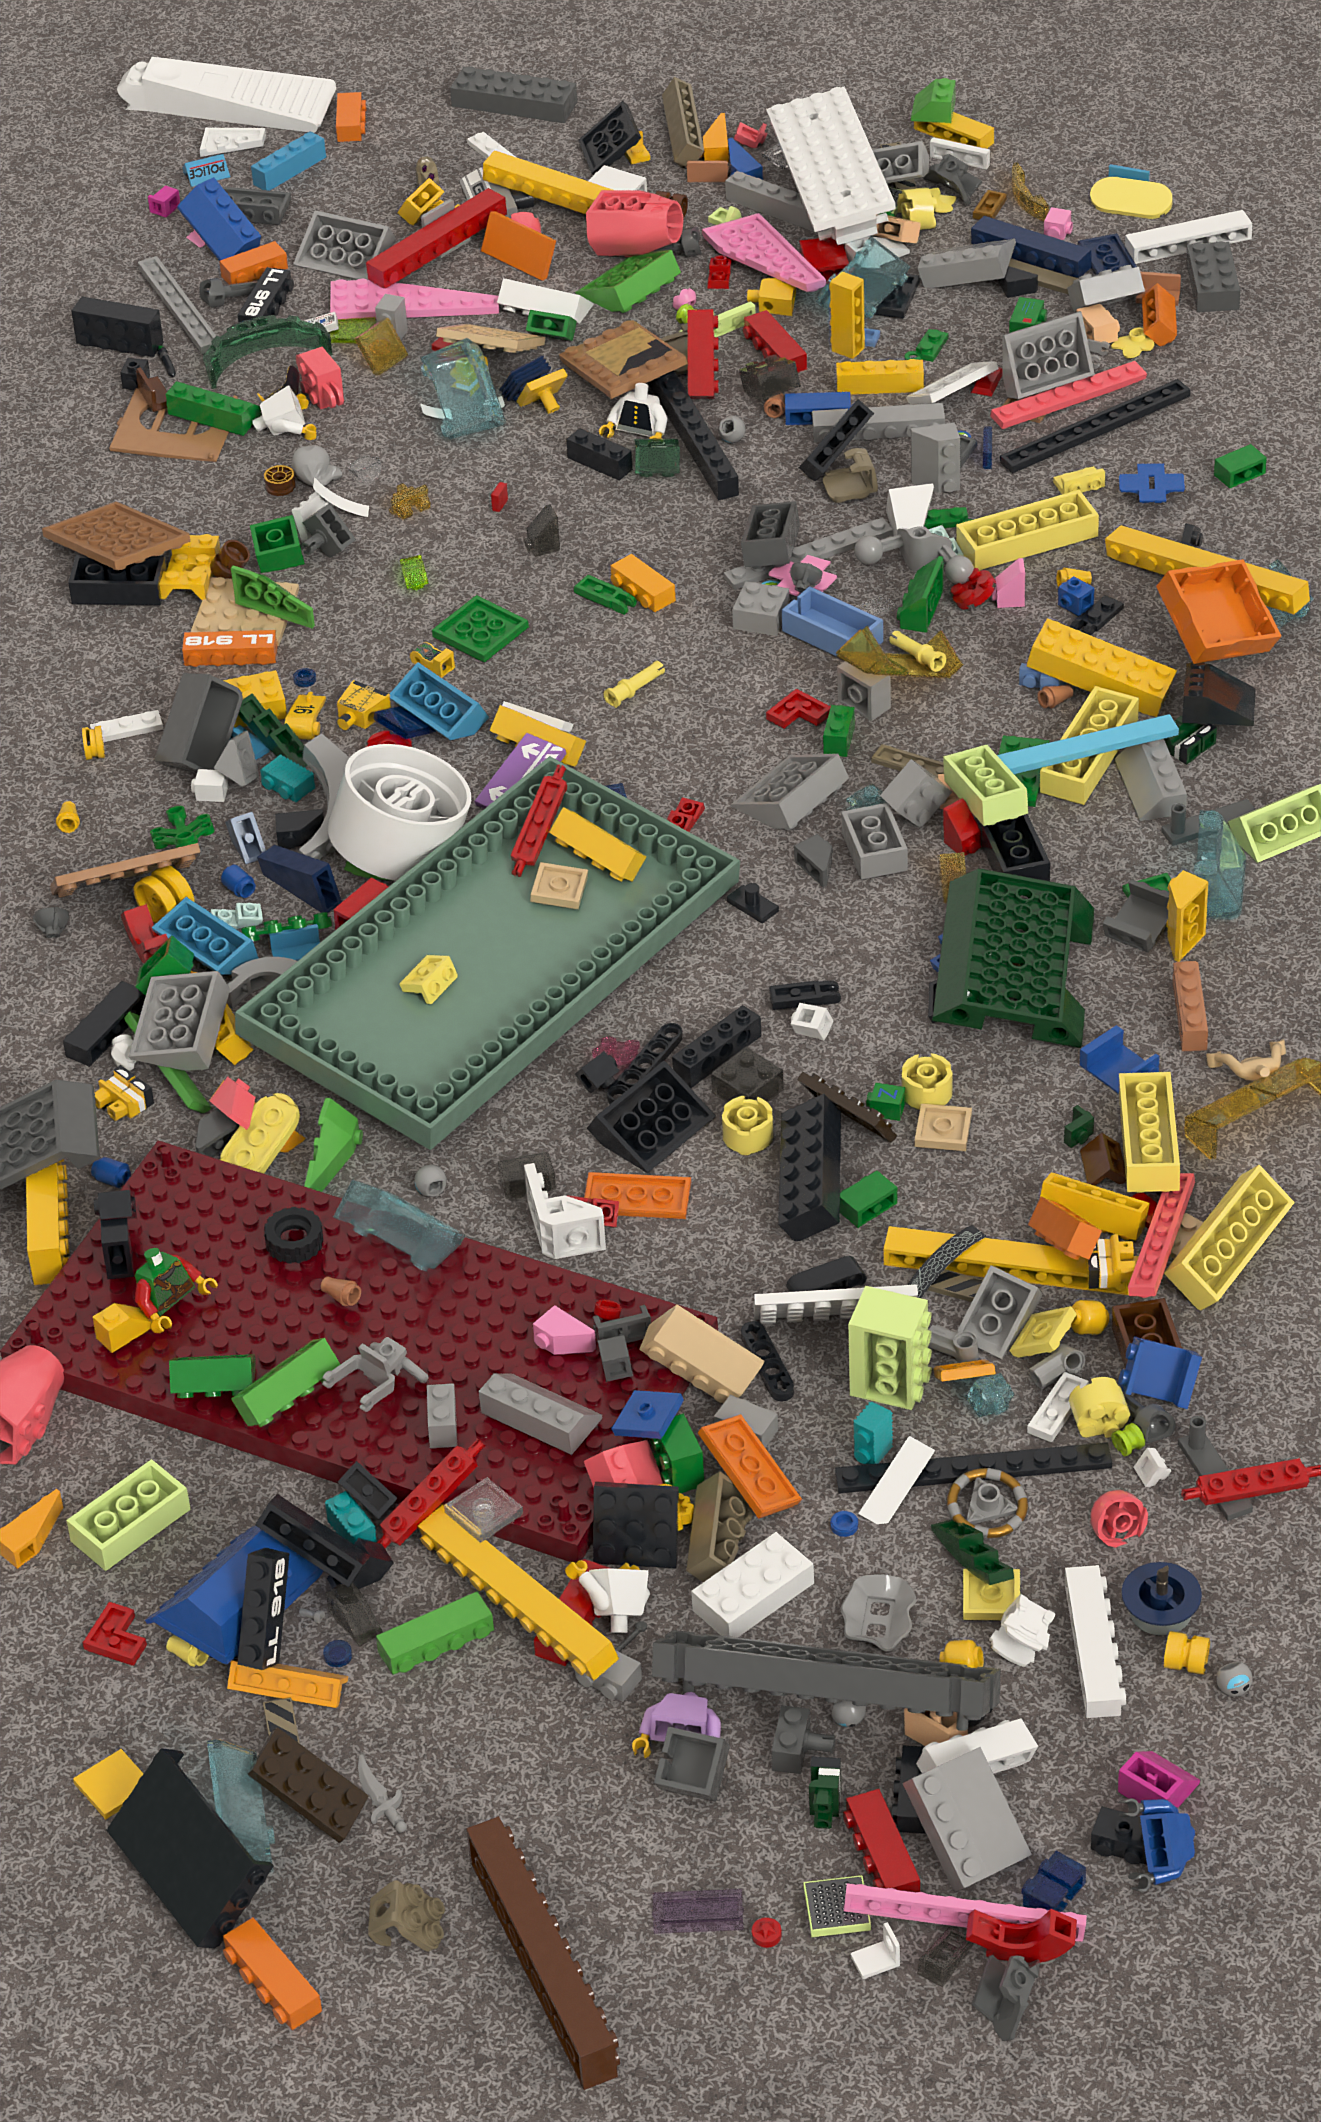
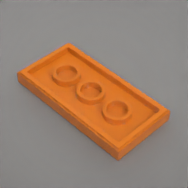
M491 211L481 251L543 281L548 276L556 240L496 211Z
M589 1172L584 1198L619 1201L618 1216L686 1219L691 1177Z
M741 1414L701 1427L698 1431L700 1438L758 1519L800 1503L802 1498Z

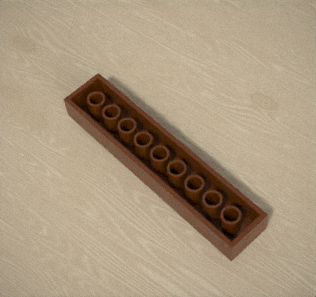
M499 1816L466 1828L470 1863L583 2090L617 2078V2066L620 2065V2059L616 2048L619 2047L617 2037L613 2030L608 2031L605 2025L607 2020L602 2007L596 2008L593 2002L595 2000L593 1990L589 1983L584 1984L581 1966L577 1960L573 1961L570 1956L572 1952L566 1937H560L558 1921L554 1914L549 1915L547 1911L548 1903L544 1893L537 1892L535 1876L532 1870H526L524 1854L520 1847L515 1848L511 1828L509 1826L504 1827Z

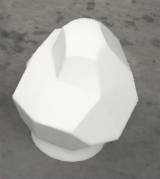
M124 1034L115 1037L112 1040L113 1047L111 1050L116 1066L122 1065L129 1071L134 1068V1064L137 1062L129 1058L133 1043L130 1035Z

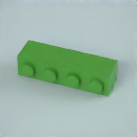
M325 1338L315 1339L239 1392L231 1400L247 1426L259 1425V1427H262L274 1419L272 1416L277 1411L283 1412L293 1406V1400L299 1395L304 1397L315 1389L313 1387L314 1384L319 1381H326L323 1379V1376L327 1371H332L341 1364Z
M474 1592L376 1635L378 1653L392 1675L399 1672H408L414 1665L424 1661H433L440 1654L448 1650H458L466 1642L488 1636L491 1631H494L493 1615L479 1593Z

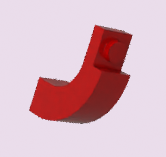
M147 904L124 911L121 914L129 940L140 960L145 963L168 939L167 934L158 935L152 930L154 923Z
M974 1909L968 1915L966 1940L987 1948L986 1957L993 1955L998 1960L1008 1961L1011 1956H1022L1028 1963L1038 1959L1041 1963L1060 1957L1075 1945L1077 1919L1050 1909L1037 1921L1026 1924H1013Z

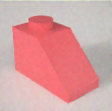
M227 1076L210 1099V1102L246 1130L249 1128L255 1096L248 1091L250 1086L238 1078L235 1082Z

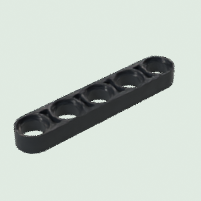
M667 1023L657 1031L607 1091L609 1104L616 1100L612 1098L614 1095H622L634 1085L627 1083L628 1079L641 1080L668 1058L683 1039L680 1025ZM668 1033H676V1034H678V1035L675 1036V1037H667V1036H665V1035L668 1034ZM655 1048L664 1049V1051L660 1053H655L652 1050ZM643 1063L651 1065L649 1068L639 1067Z

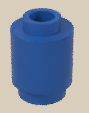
M231 865L222 873V884L236 896L247 898L255 891L254 879L238 865Z
M108 1157L94 1161L91 1168V1174L98 1182L120 1188L123 1184L125 1185L131 1177L128 1164Z

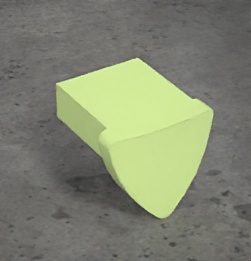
M730 206L729 210L720 207L708 216V222L718 225L740 219L742 216L740 211L733 206Z

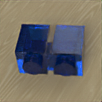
M1056 1850L1049 1859L1046 1858L1042 1861L1033 1879L1029 1878L1023 1885L1021 1891L1023 1907L1053 1909L1063 1912L1068 1903L1062 1901L1063 1898L1072 1901L1085 1885L1086 1867Z

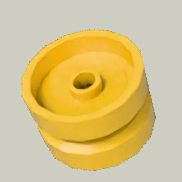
M172 866L157 868L152 871L150 876H145L134 885V896L138 906L147 904L154 923L161 920L185 897L194 902L193 892L186 879Z

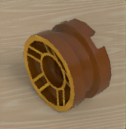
M276 465L265 471V490L269 494L284 496L290 494L296 488L295 475L292 468Z

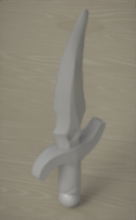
M361 1754L358 1761L361 1785L364 1792L371 1798L372 1805L377 1807L371 1815V1822L376 1824L378 1817L386 1815L398 1832H404L407 1829V1825L396 1810L402 1802L401 1790L398 1789L395 1796L389 1799L387 1789L372 1774L364 1755Z

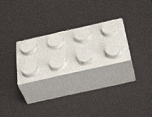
M775 1532L691 1591L692 1610L721 1636L738 1638L813 1585V1563Z

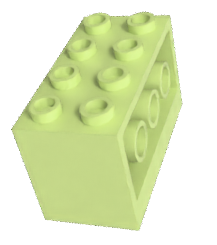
M865 1286L848 1324L850 1396L909 1410L913 1409L915 1402L921 1401L924 1390L922 1385L924 1382H929L932 1368L928 1367L932 1350L928 1348L932 1332L928 1330L932 1315L931 1312H928V1300Z

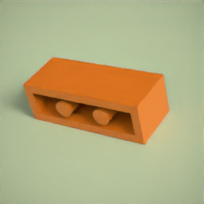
M361 92L337 93V142L362 141V134H366V100H362Z
M276 241L219 261L221 277L229 285L260 279L267 267L288 269L286 252Z
M1157 283L1142 295L1144 334L1158 346H1164L1167 343H1171L1177 336L1175 297Z

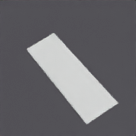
M909 1436L858 1514L876 1524L889 1523L935 1450Z

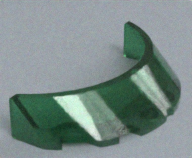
M275 315L261 316L234 324L227 328L225 334L220 337L216 336L211 341V346L207 352L204 353L203 362L212 389L217 388L218 378L229 365L256 351L289 346L309 349L323 347L331 356L333 354L330 334L324 325L319 322L313 324L302 321L299 316L291 315L287 319H277Z

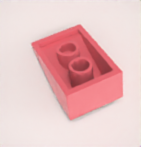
M648 1440L615 1447L584 1461L593 1487L595 1482L643 1485L664 1484Z

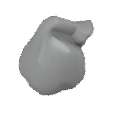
M318 445L303 446L294 452L291 468L294 471V475L300 481L313 486L314 478H316L325 487L330 481L338 480L342 477L340 468L330 465V457L324 448Z

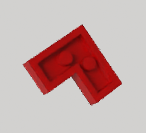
M795 689L766 712V719L784 729L798 717L818 726L828 718L831 706Z
M109 1602L83 1641L84 1650L134 1666L147 1646L146 1638L126 1632L135 1618L134 1609Z

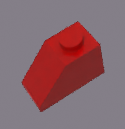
M961 798L943 808L944 843L961 857L969 853H975L981 848V831L966 801Z

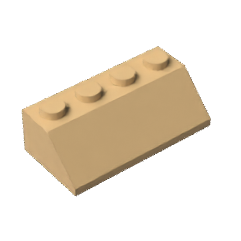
M675 1305L649 1324L639 1349L652 1360L658 1361L669 1368L674 1374L683 1377L692 1383L694 1387L703 1390L714 1397L716 1401L723 1404L730 1395L739 1398L764 1364V1360L679 1305Z

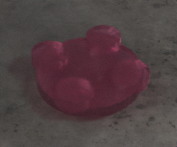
M611 1036L603 1037L601 1045L592 1049V1056L595 1058L605 1051L607 1055L614 1058L617 1066L631 1063L638 1055L640 1043L637 1040L620 1042Z

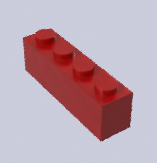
M713 309L687 310L688 394L691 399H715V393H719V380H715V372H719V360L715 359V350H719V339L714 337V329L719 327L718 315H714Z
M767 310L744 317L743 334L745 338L753 342L755 349L763 353L764 359L773 364L776 372H780L786 377L807 370V353Z
M586 1559L582 1560L587 1563V1570L585 1572L609 1568ZM571 1579L559 1600L593 1626L592 1622L595 1617L600 1618L601 1616H597L594 1613L593 1603L588 1592L579 1582V1579ZM536 1635L534 1638L535 1656L566 1666L569 1660H561L555 1653L554 1648L551 1645L548 1647L544 1646Z
M880 1789L846 1798V1811H843V1819L848 1829L853 1828L854 1845L857 1851L862 1850L865 1855L863 1857V1864L867 1874L873 1873L875 1878L873 1886L885 1889L893 1888L907 1892H920V1878Z

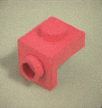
M740 122L734 140L750 148H757L758 144H763L766 139L767 133L765 129L767 124L763 123L759 131Z

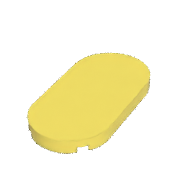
M1107 177L1096 182L1090 192L1091 202L1096 209L1112 214L1156 219L1160 218V215L1164 213L1166 215L1171 210L1173 204L1171 191L1165 185L1155 182Z
M282 1093L261 1098L253 1107L249 1128L246 1130L242 1126L238 1127L224 1147L220 1160L264 1174L298 1125L300 1114L295 1102L289 1096Z

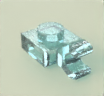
M873 784L862 788L846 799V802L851 805L846 808V811L886 802L880 796L883 791Z

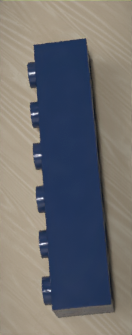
M983 216L971 227V244L1015 238L1016 243L1011 258L1078 279L1092 267L1091 249L987 216Z

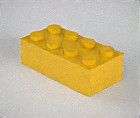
M276 670L223 680L239 688L243 699L253 693L264 709L270 708L278 720L286 718L285 697ZM238 715L234 727L236 728L239 725L242 727L247 726Z

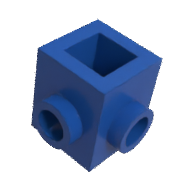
M1073 576L1058 587V605L1080 616L1094 605V587Z

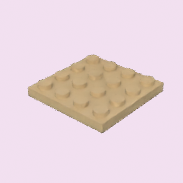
M471 324L437 328L436 334L437 337H443L444 342L456 343L458 341L468 346L483 345V348L487 349L504 347L503 351L512 353L537 349V346L545 345L546 338L545 336Z
M211 577L206 600H202L191 632L276 630L277 646H279L288 621L235 604L232 579ZM275 582L297 597L299 584Z

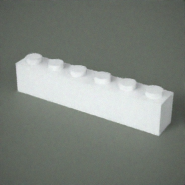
M1243 210L1127 234L1125 235V247L1135 264L1187 253V244L1197 242L1214 243L1217 241L1235 243L1252 239V222Z
M1099 1565L1065 1568V1589L1086 1718L1121 1716V1706L1126 1705L1125 1688H1119V1683L1122 1682L1121 1665L1115 1664V1660H1118L1117 1643H1112L1111 1638L1115 1637L1113 1620L1108 1621L1107 1615H1111L1110 1599H1104V1593H1107L1106 1577H1101Z

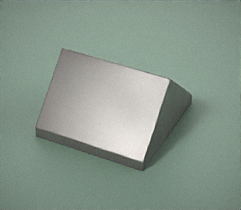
M243 731L229 740L214 769L241 786L247 785L259 776L248 731Z

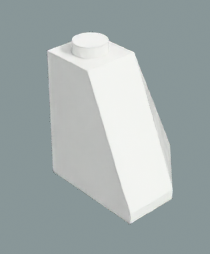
M933 483L889 489L886 513L893 528L894 536L897 535L899 528L924 527L932 500Z

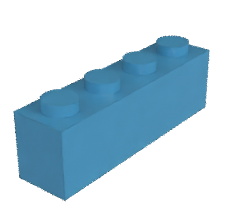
M310 131L251 166L253 185L262 190L270 191L326 158L324 138Z

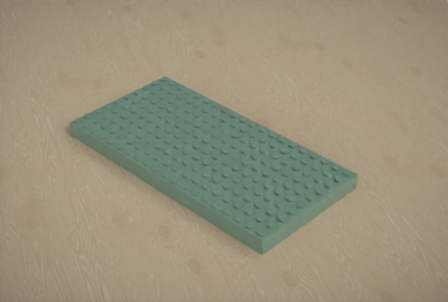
M549 756L235 1012V1032L238 1036L431 1150L738 883L740 860ZM558 764H560V767L561 765L566 767L562 779L567 782V790L551 828L564 807L574 811L647 857L633 882L627 879H623L621 882L609 875L611 872L605 867L603 871L591 864L593 859L588 856L586 859H583L573 853L575 848L569 845L566 848L555 842L557 837L551 833H548L535 866L525 865L521 877L512 874L516 864L511 859L513 848L544 776H553ZM540 862L588 870V878L579 909L530 902ZM426 955L450 956L458 977L432 1004H426L422 993L416 994L414 992L402 991L399 983Z

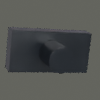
M749 883L746 886L742 885L727 896L729 904L762 924L779 912L778 905L760 895L759 885L756 883Z

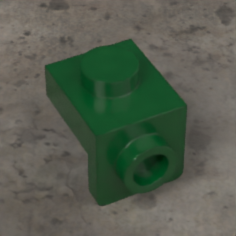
M1079 1105L1073 1107L1072 1122L1064 1126V1143L1070 1148L1077 1144H1084L1089 1136L1094 1134V1117Z

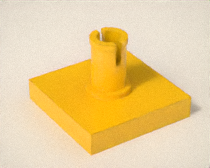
M564 368L527 383L517 399L518 405L522 407L541 399L548 414L559 410L560 406L553 394L559 391L568 376Z

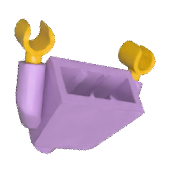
M687 1692L684 1695L669 1693L661 1702L647 1708L639 1730L641 1736L633 1741L632 1748L636 1756L637 1750L645 1747L644 1757H649L651 1754L648 1742L649 1737L651 1740L664 1742L668 1726L720 1738L721 1722L715 1712L707 1708L706 1698L698 1697L693 1692Z

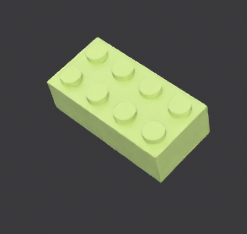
M988 745L943 756L944 781L960 799L963 798L966 801L970 811L983 826L994 825L1003 820L1015 819L1021 815L1028 814L1027 788Z
M151 1459L66 1521L70 1541L107 1571L191 1509L187 1488Z

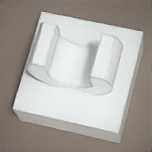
M1146 1448L1133 1467L1145 1487L1156 1485L1159 1479L1164 1480L1171 1473V1469L1167 1468L1164 1463L1165 1460L1160 1457L1155 1448Z

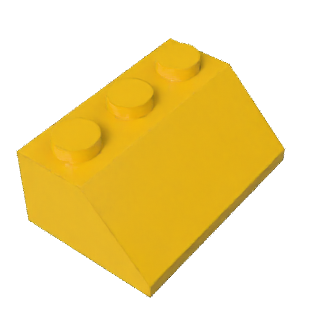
M1184 870L1176 878H1172L1168 885L1167 938L1174 960L1180 962L1206 935L1208 881Z

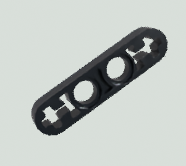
M757 1321L745 1323L741 1328L742 1342L748 1351L764 1360L759 1374L770 1396L780 1402L790 1400L794 1395L793 1381L765 1327ZM753 1331L757 1334L758 1340L755 1341L753 1335L749 1332ZM759 1350H767L770 1352L766 1356H759L756 1354V1352ZM769 1368H776L779 1370L778 1373L773 1375L768 1374L765 1371ZM778 1381H780V1384H781L782 1388H783V1389H786V1391H782L781 1389H778V1386H777V1382H778Z

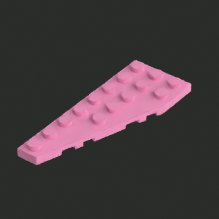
M759 213L702 229V235L706 241L722 255L806 292H814L819 288L826 287V279Z
M363 278L351 281L343 279L331 281L330 313L335 312L338 320L376 319L375 307L385 294L405 297L407 318L499 314V304L497 303L499 296L403 283H394L385 289Z

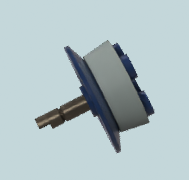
M1167 1562L1148 1563L1134 1569L1126 1577L1122 1585V1600L1126 1609L1130 1612L1132 1621L1141 1630L1154 1635H1169L1170 1631L1179 1632L1185 1628L1190 1622L1192 1615L1198 1610L1202 1598L1201 1587L1195 1576L1185 1568Z

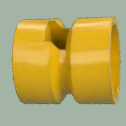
M1170 1631L1165 1649L1164 1668L1181 1670L1182 1667H1186L1188 1672L1204 1675L1206 1670L1204 1665L1207 1664L1210 1650V1638L1194 1635L1192 1639H1188L1185 1633Z

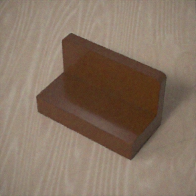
M141 367L136 368L138 389L151 410L155 412L166 409L167 390L158 376L147 378Z
M1100 1133L1080 1150L1087 1184L1096 1186L1106 1177L1117 1184H1124L1126 1182L1125 1164L1120 1143L1104 1133Z

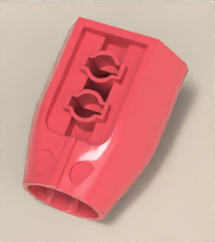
M601 190L586 212L588 242L597 256L625 257L647 254L676 243L680 239L683 230L681 206L675 200L639 190Z
M25 1346L0 1360V1440L11 1444V1446L0 1453V1464H17L23 1456L28 1455L34 1442L43 1437L56 1398L64 1382L62 1364L50 1351L40 1346Z

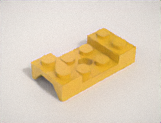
M209 534L190 535L191 542L183 544L179 549H171L172 556L167 572L163 571L159 583L161 599H166L173 589H191L201 600H206L210 580L213 577L210 564L220 551L219 536H211Z

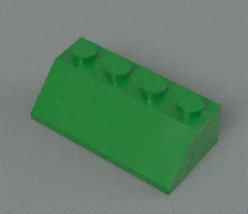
M177 381L166 393L169 415L242 436L252 427V420L262 415L260 406Z

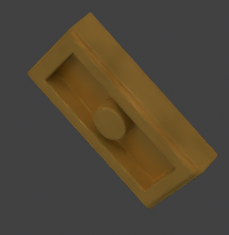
M987 190L974 209L973 218L980 220L983 216L995 219L1007 200V194Z

